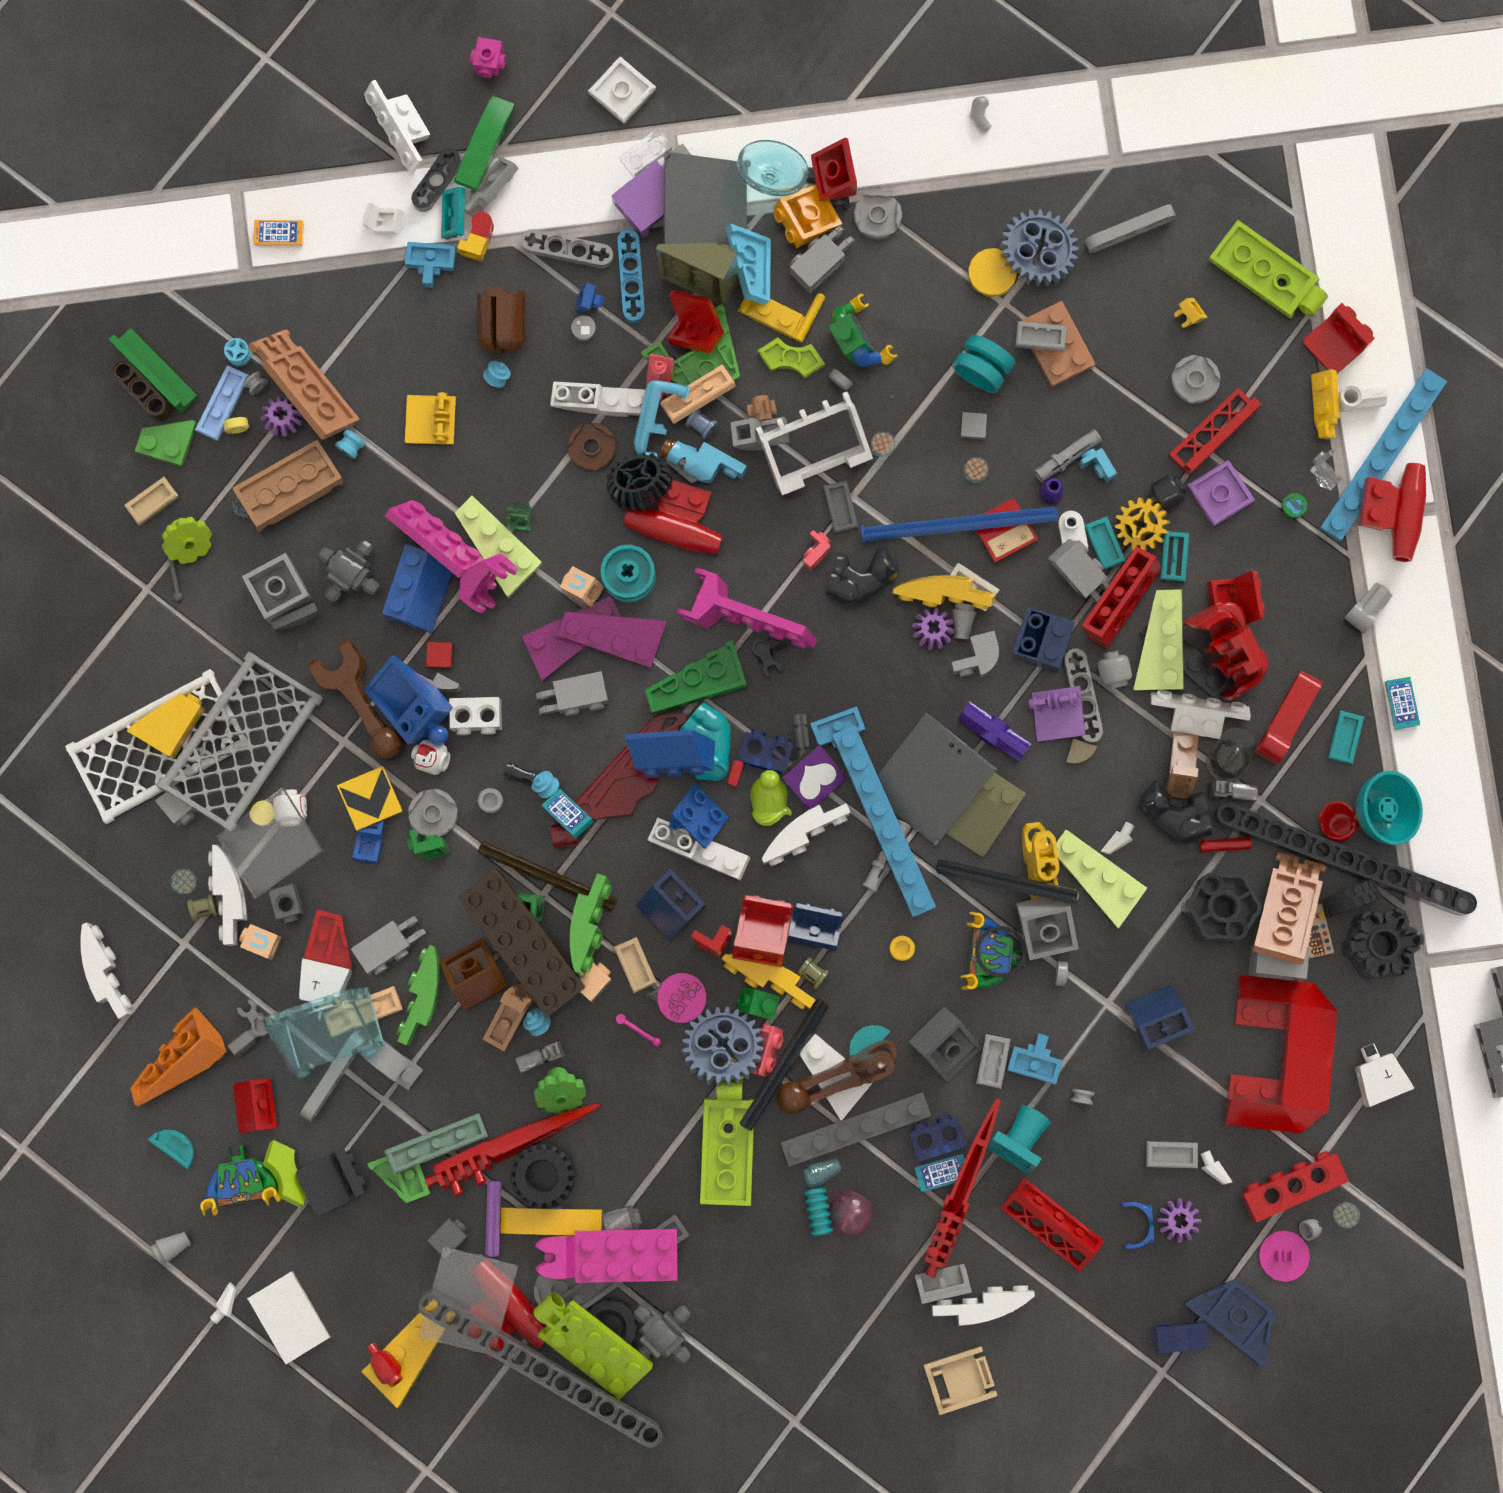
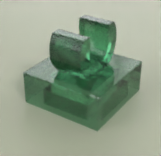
M513 501L511 505H507L506 528L530 531L532 525L530 504L526 502L525 506H517L516 501Z

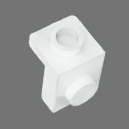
M367 203L363 216V226L375 234L399 235L404 211L399 208H379L373 203Z

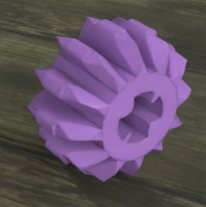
M278 395L277 402L275 403L272 399H269L268 402L271 406L262 408L266 414L261 417V420L266 422V430H272L274 436H278L281 432L284 437H287L288 430L296 433L294 425H302V421L298 419L302 417L300 412L288 397L283 401L282 396ZM285 412L287 416L284 415L285 419L280 420L278 416L281 417L280 413Z
M934 608L933 615L930 614L928 609H925V618L918 614L916 619L919 623H913L912 625L913 629L919 630L913 634L914 639L922 637L919 645L922 647L928 642V650H932L933 643H936L938 649H942L941 640L949 644L951 639L947 635L954 634V629L948 628L953 624V620L944 621L948 613L943 612L941 616H938V608ZM931 624V627H933V624L937 625L938 633L936 634L935 631L933 634L929 633L928 625Z
M1177 1199L1176 1208L1171 1201H1168L1167 1206L1170 1210L1168 1211L1164 1208L1159 1210L1162 1214L1166 1215L1165 1218H1157V1222L1166 1224L1159 1229L1160 1232L1163 1233L1170 1230L1166 1238L1171 1240L1176 1234V1241L1179 1243L1182 1242L1183 1234L1187 1240H1191L1192 1236L1189 1231L1199 1232L1198 1228L1193 1226V1223H1201V1219H1193V1216L1198 1214L1199 1210L1193 1209L1189 1211L1192 1206L1190 1201H1187L1183 1207L1182 1199ZM1181 1213L1183 1215L1182 1220L1185 1223L1184 1225H1178L1177 1228L1174 1217L1175 1215L1180 1216Z

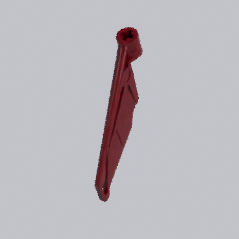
M685 713L653 716L639 733L678 731L680 726L687 721V716ZM676 718L679 721L661 731L666 719ZM626 746L575 803L592 820L631 816L638 800L654 792L659 777H646L645 773L636 770L628 746ZM558 822L551 823L554 848L579 845L578 837L575 839Z

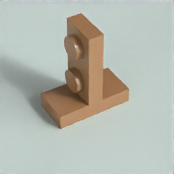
M1175 731L1173 733L1169 777L1166 784L1169 798L1188 801V798L1191 796L1198 777L1196 760L1199 735Z
M517 981L503 994L500 1000L501 1005L483 1037V1040L502 1051L508 1048L527 1009L534 1002L523 985Z

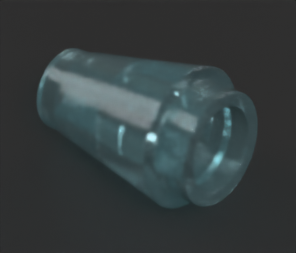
M834 1158L807 1165V1168L802 1170L808 1186L812 1189L814 1187H821L838 1173L842 1172L838 1160Z

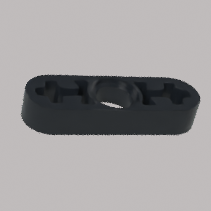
M443 150L418 184L411 196L416 210L420 212L431 210L442 195V192L456 175L461 164L460 155L456 150ZM453 156L455 164H448L446 167L448 175H446L443 171L446 166L445 158L451 159ZM433 175H441L443 182L439 186H433L430 184V178ZM427 186L430 190L426 196L428 202L419 204L418 197L423 198L426 195L427 190L424 187Z

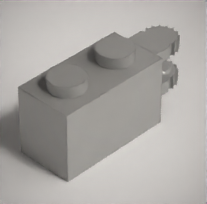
M838 226L828 236L825 234L820 239L816 237L808 245L809 249L803 255L799 253L790 262V274L809 294L845 262L844 252L853 244L854 239L850 236L837 246L834 241L841 236L844 230L841 226Z
M1068 539L1048 560L1079 595L1085 598L1089 595L1097 603L1101 596L1095 589L1101 585L1103 590L1106 591L1110 585L1106 580L1107 576L1102 572L1104 567L1097 559L1094 558L1092 560L1087 555L1089 550L1080 540L1075 542Z
M602 671L553 681L554 689L536 693L538 700L552 697L557 699V704L539 708L541 715L560 712V714L565 713V716H573L579 714L581 709L589 708L590 711L603 709L605 704H609Z
M415 916L399 926L396 922L391 921L351 948L367 974L372 975L374 973L377 976L388 969L387 964L395 959L398 962L409 954L407 950L412 948L411 945L426 934L424 929L416 931L409 938H406L403 934V931L412 927L418 921Z

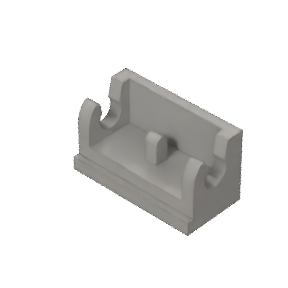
M964 1264L938 1269L935 1278L925 1275L926 1272L915 1275L922 1304L972 1292Z

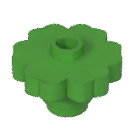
M556 1067L548 1071L544 1080L538 1082V1088L534 1091L537 1106L540 1108L545 1107L546 1112L562 1113L565 1109L573 1110L580 1106L582 1098L586 1097V1089L583 1080L575 1079V1076L567 1073L566 1069Z

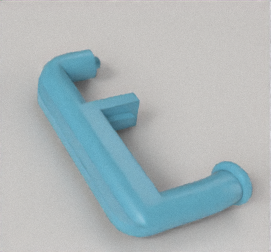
M653 380L647 384L634 438L637 456L645 452L647 456L653 453L658 457L656 452H649L646 449L650 432L664 435L667 432L663 424L654 423L661 392L679 395L681 399H685L690 392L689 386Z

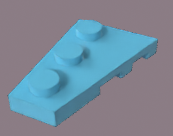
M730 223L725 229L730 247L736 253L737 273L744 298L766 305L770 302L771 239Z

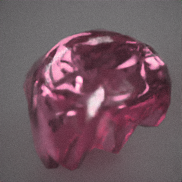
M844 1190L836 1194L834 1201L831 1202L830 1217L836 1227V1232L855 1236L868 1229L872 1221L873 1209L870 1201L864 1195L855 1191Z

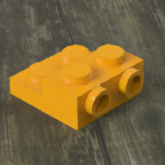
M816 184L779 198L773 207L775 220L778 223H783L786 229V239L789 243H794L796 248L809 244L816 237L819 238V236L831 232L842 225L830 201L819 200Z

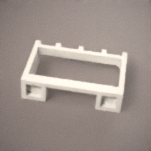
M848 392L842 393L843 402L831 407L827 400L822 401L824 410L809 416L806 415L804 409L800 410L801 419L784 425L781 418L777 419L776 422L779 428L767 433H763L761 427L756 428L776 486L782 495L804 487L803 479L845 462L851 468L873 459L856 408L851 402ZM848 409L860 445L781 477L768 441Z

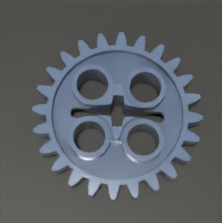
M1039 209L1036 215H1034L1032 210H1029L1027 217L1022 212L1019 214L1018 219L1013 217L1010 224L1006 225L1005 232L1002 233L1000 238L1003 241L999 245V248L1003 249L1000 257L1008 258L1004 266H1012L1010 274L1018 272V280L1026 277L1028 285L1032 280H1035L1038 287L1042 280L1046 286H1049L1051 279L1058 283L1060 277L1065 278L1068 271L1071 272L1074 267L1072 263L1076 262L1078 257L1075 254L1079 250L1078 247L1074 246L1078 239L1070 238L1074 230L1065 229L1068 222L1060 224V216L1058 215L1055 219L1051 218V211L1046 216H1043L1041 209ZM1042 230H1045L1046 233L1040 247L1041 252L1037 257L1036 266H1033L1032 262L1038 248L1037 243L1041 238ZM1026 231L1033 232L1035 236H1030ZM1049 238L1055 239L1058 244L1052 243ZM1020 252L1027 253L1029 257L1022 256ZM1043 259L1050 261L1052 265H1047Z
M716 1007L715 1014L713 1015L709 1010H706L705 1018L698 1014V1024L690 1022L692 1030H685V1037L688 1039L682 1040V1045L686 1047L682 1049L683 1056H688L685 1059V1064L692 1065L690 1067L691 1074L699 1071L698 1080L706 1076L707 1085L716 1080L717 1087H720L722 1081H725L727 1086L730 1087L731 1080L734 1079L737 1084H740V1076L749 1079L748 1070L752 1072L757 1071L754 1063L761 1064V1057L759 1055L764 1054V1048L761 1047L764 1041L762 1037H759L761 1029H754L756 1026L755 1020L747 1022V1013L739 1017V1009L730 1014L729 1007H726L724 1013H721L720 1009ZM723 1027H728L731 1029L729 1033L725 1034L721 1033L719 1030ZM713 1031V1033L716 1035V1038L708 1032ZM702 1042L712 1044L708 1048H701L699 1046ZM739 1045H743L747 1048L743 1052H738L735 1050V1048ZM730 1056H732L738 1062L734 1063L731 1060ZM718 1060H724L727 1062V1064L723 1067L715 1065L716 1061Z

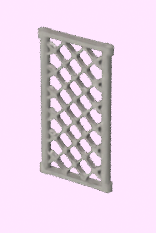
M249 651L243 658L244 663L165 777H161L156 784L158 789L171 794L231 833L238 826L236 824L314 708L316 706L319 707L324 699L320 694L306 688ZM254 664H257L269 673L256 676L252 667ZM276 676L289 684V686L277 689L274 684V677ZM262 678H271L272 690L259 692L256 681ZM243 680L254 682L256 690L254 694L246 696L240 694L238 687ZM295 689L310 697L308 701H297L294 693ZM287 690L292 691L294 701L290 704L280 705L277 694ZM274 694L276 706L263 709L260 697ZM257 698L259 709L245 712L243 700ZM229 700L240 702L242 709L240 714L232 716L226 714L224 708ZM294 707L298 716L293 722H284L281 717L282 709ZM269 711H278L280 722L266 725L263 714ZM260 714L262 726L249 729L246 717ZM243 718L245 729L239 732H231L229 720ZM215 721H224L227 724L228 732L224 735L214 736L210 728ZM281 727L285 735L280 742H270L267 730ZM264 731L266 742L260 745H252L249 737L250 733ZM237 735H247L249 745L245 748L235 749L232 738ZM229 738L231 750L221 753L216 752L215 741ZM201 741L212 742L214 752L211 755L199 756L196 748ZM266 747L271 755L265 763L256 762L253 756L254 749ZM250 751L252 763L242 766L237 765L236 754ZM224 755H233L234 767L220 769L218 758ZM214 758L217 770L203 773L201 761ZM187 761L198 763L200 770L198 775L190 777L184 775L182 768ZM252 767L257 775L252 783L241 782L239 771ZM235 771L238 783L224 786L222 774ZM218 775L221 786L216 789L207 790L204 778ZM201 779L203 790L193 794L188 793L187 781ZM173 781L184 783L185 795L170 787ZM239 788L243 796L238 803H228L225 791ZM222 792L224 803L219 806H209L208 794ZM200 795L205 796L206 808L192 801L191 798ZM224 808L229 817L224 821L213 814L212 811Z

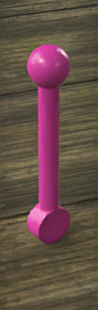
M623 1014L617 1015L616 1022L618 1024H625L650 1040L655 1047L661 1045L662 1041L659 1037L654 1038L626 1020Z

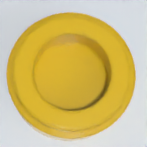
M898 936L892 940L890 953L894 959L906 961L914 954L915 945L909 937Z

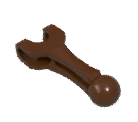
M345 639L339 644L343 662L338 670L331 672L323 662L317 660L309 663V669L319 686L333 691H340L353 705L365 724L368 734L371 735L370 748L372 752L383 759L392 758L401 749V737L396 730L387 727L371 705L361 680L365 671L366 661L356 645L349 639Z
M881 1040L865 1047L856 1055L849 1056L829 1069L801 1078L800 1082H788L778 1092V1104L785 1112L797 1114L802 1112L808 1105L812 1106L837 1092L883 1079L894 1070L897 1047L890 1040ZM881 1048H887L891 1051V1055L886 1051L879 1052V1050ZM847 1072L851 1073V1075L831 1085L808 1092V1089L828 1079Z

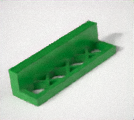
M131 328L119 339L115 335L109 338L116 349L181 414L199 398Z

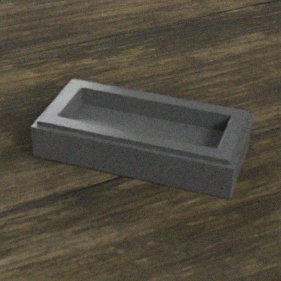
M847 480L824 485L823 489L834 534L858 529Z

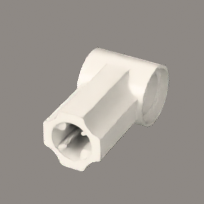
M1384 384L1359 387L1348 385L1339 393L1340 411L1350 412L1353 409L1386 406L1388 398L1387 388ZM1344 394L1350 395L1353 398V403H1348L1344 398Z

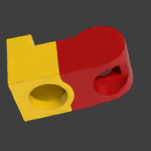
M481 211L473 215L471 219L472 229L468 240L460 239L457 249L460 255L483 262L494 231V224L491 216Z

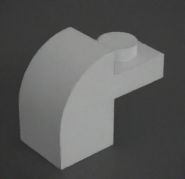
M780 417L783 421V424L786 425L787 419L784 417ZM750 418L731 422L733 446L746 451L763 450L756 428L761 427L763 433L777 429L779 427L776 420L780 418L765 421ZM785 433L769 440L768 444L769 446L789 443V435Z
M995 631L970 637L969 644L973 657L952 662L950 667L953 675L959 674V677H966L974 674L973 670L977 669L980 679L993 670L999 657V646Z
M377 1035L361 1055L380 1072L409 1090L423 1071L420 1066L402 1055L397 1049Z

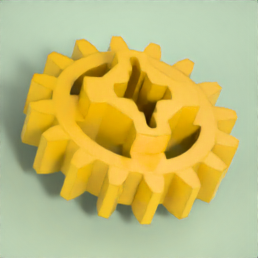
M1138 498L1137 504L1132 500L1128 501L1129 508L1121 507V510L1124 512L1123 516L1116 515V518L1121 520V523L1115 525V528L1122 531L1117 535L1118 538L1125 537L1126 539L1123 544L1128 546L1132 543V550L1136 546H1140L1141 549L1147 551V545L1155 549L1156 541L1164 542L1161 535L1169 533V531L1164 529V525L1170 524V521L1163 519L1168 514L1167 511H1159L1161 508L1159 503L1152 506L1153 500L1149 498L1146 503H1144L1143 498ZM1140 509L1139 514L1133 517L1130 516L1135 510ZM1153 513L1157 517L1158 525H1156L1152 519ZM1144 520L1147 523V527L1141 528L1137 526L1138 522ZM1127 525H1130L1133 537L1128 533ZM1152 532L1155 533L1150 539L1143 541L1146 535Z

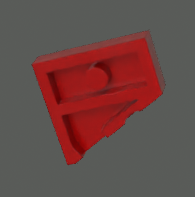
M321 910L316 911L304 956L305 959L351 970L352 964L341 915Z

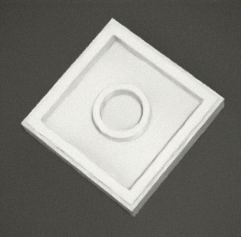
M619 57L588 90V93L625 124L655 92L656 86L622 57Z

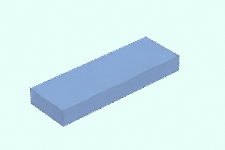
M228 365L226 366L195 429L196 432L219 442L224 431L223 422L230 419L245 389L243 383L249 377L248 374Z

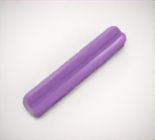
M499 1181L487 1183L485 1255L487 1257L499 1256L501 1182Z

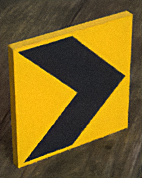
M383 766L337 785L356 831L403 812Z

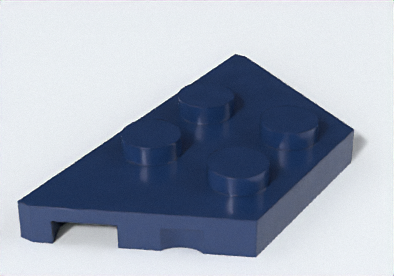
M1232 1279L1184 1303L1185 1306L1260 1366L1264 1367L1266 1365L1268 1344H1270L1271 1327L1274 1323L1275 1311L1238 1281Z

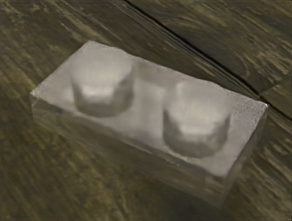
M657 128L619 156V160L634 178L654 161L661 159L665 151H672V147Z

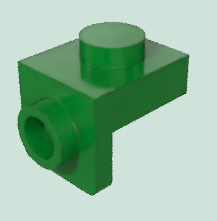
M743 987L738 997L737 1009L741 1013L774 1021L780 996Z

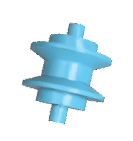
M492 361L488 364V369L484 371L483 377L489 385L500 388L506 384V380L510 377V370L504 363Z
M549 771L539 773L532 782L533 791L537 792L543 799L551 797L559 788L558 779L553 777Z
M540 1008L530 1010L523 1019L524 1028L529 1030L533 1036L544 1034L551 1024L550 1017H546Z

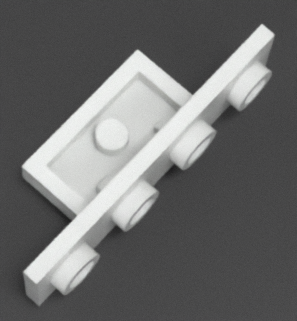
M376 80L371 81L364 93L366 102L371 106L379 124L388 135L390 143L398 152L401 162L406 166L409 173L413 174L422 162L413 143L427 140L430 133L407 94L387 100Z
M1167 690L1151 691L1150 694L1151 705L1174 708L1171 731L1220 739L1225 717L1250 720L1251 717L1249 706L1241 702H1232L1230 704L1221 702L1216 698L1200 699L1192 694L1175 695Z

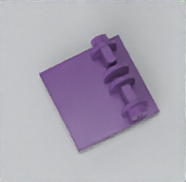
M1080 686L1032 693L1033 699H1029L1030 709H1034L1037 742L1085 735Z

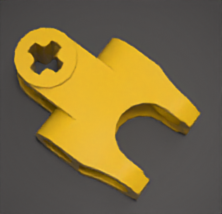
M1040 822L1025 824L1022 830V851L1024 862L1027 865L1028 879L1058 885L1059 859L1056 838L1049 830L1046 831ZM1034 828L1039 829L1040 832H1035L1032 841L1028 839L1029 831ZM1047 837L1050 839V845H1048ZM1030 895L1031 900L1041 898L1038 896Z

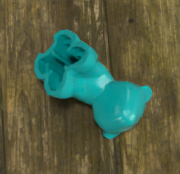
M703 702L679 731L694 730L715 741L714 771H704L703 775H695L697 780L720 781L725 779L729 771L731 727L725 715Z

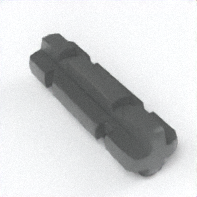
M805 714L793 716L794 726H796L794 732L796 749H798L797 761L799 763L810 754V751H808L810 746L808 727H806L807 717Z

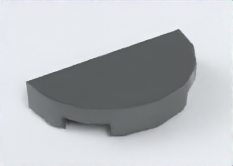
M311 603L272 620L273 630L288 629L313 619L319 613L315 603Z

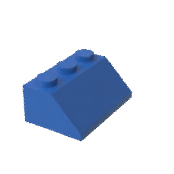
M405 544L382 615L385 619L433 633L452 572L426 550Z
M694 730L625 734V740L635 769L645 773L646 777L657 778L660 777V774L667 773L669 776H682V772H689L692 775H703L704 771H714L715 741Z

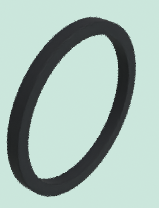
M997 926L988 929L980 936L976 945V958L980 967L988 974L996 977H1006L1016 973L1026 959L1027 951L1023 938L1017 931L1009 927ZM996 930L1011 932L1019 939L1022 945L1023 954L1019 965L1007 973H996L989 970L980 958L979 950L982 940L987 934Z

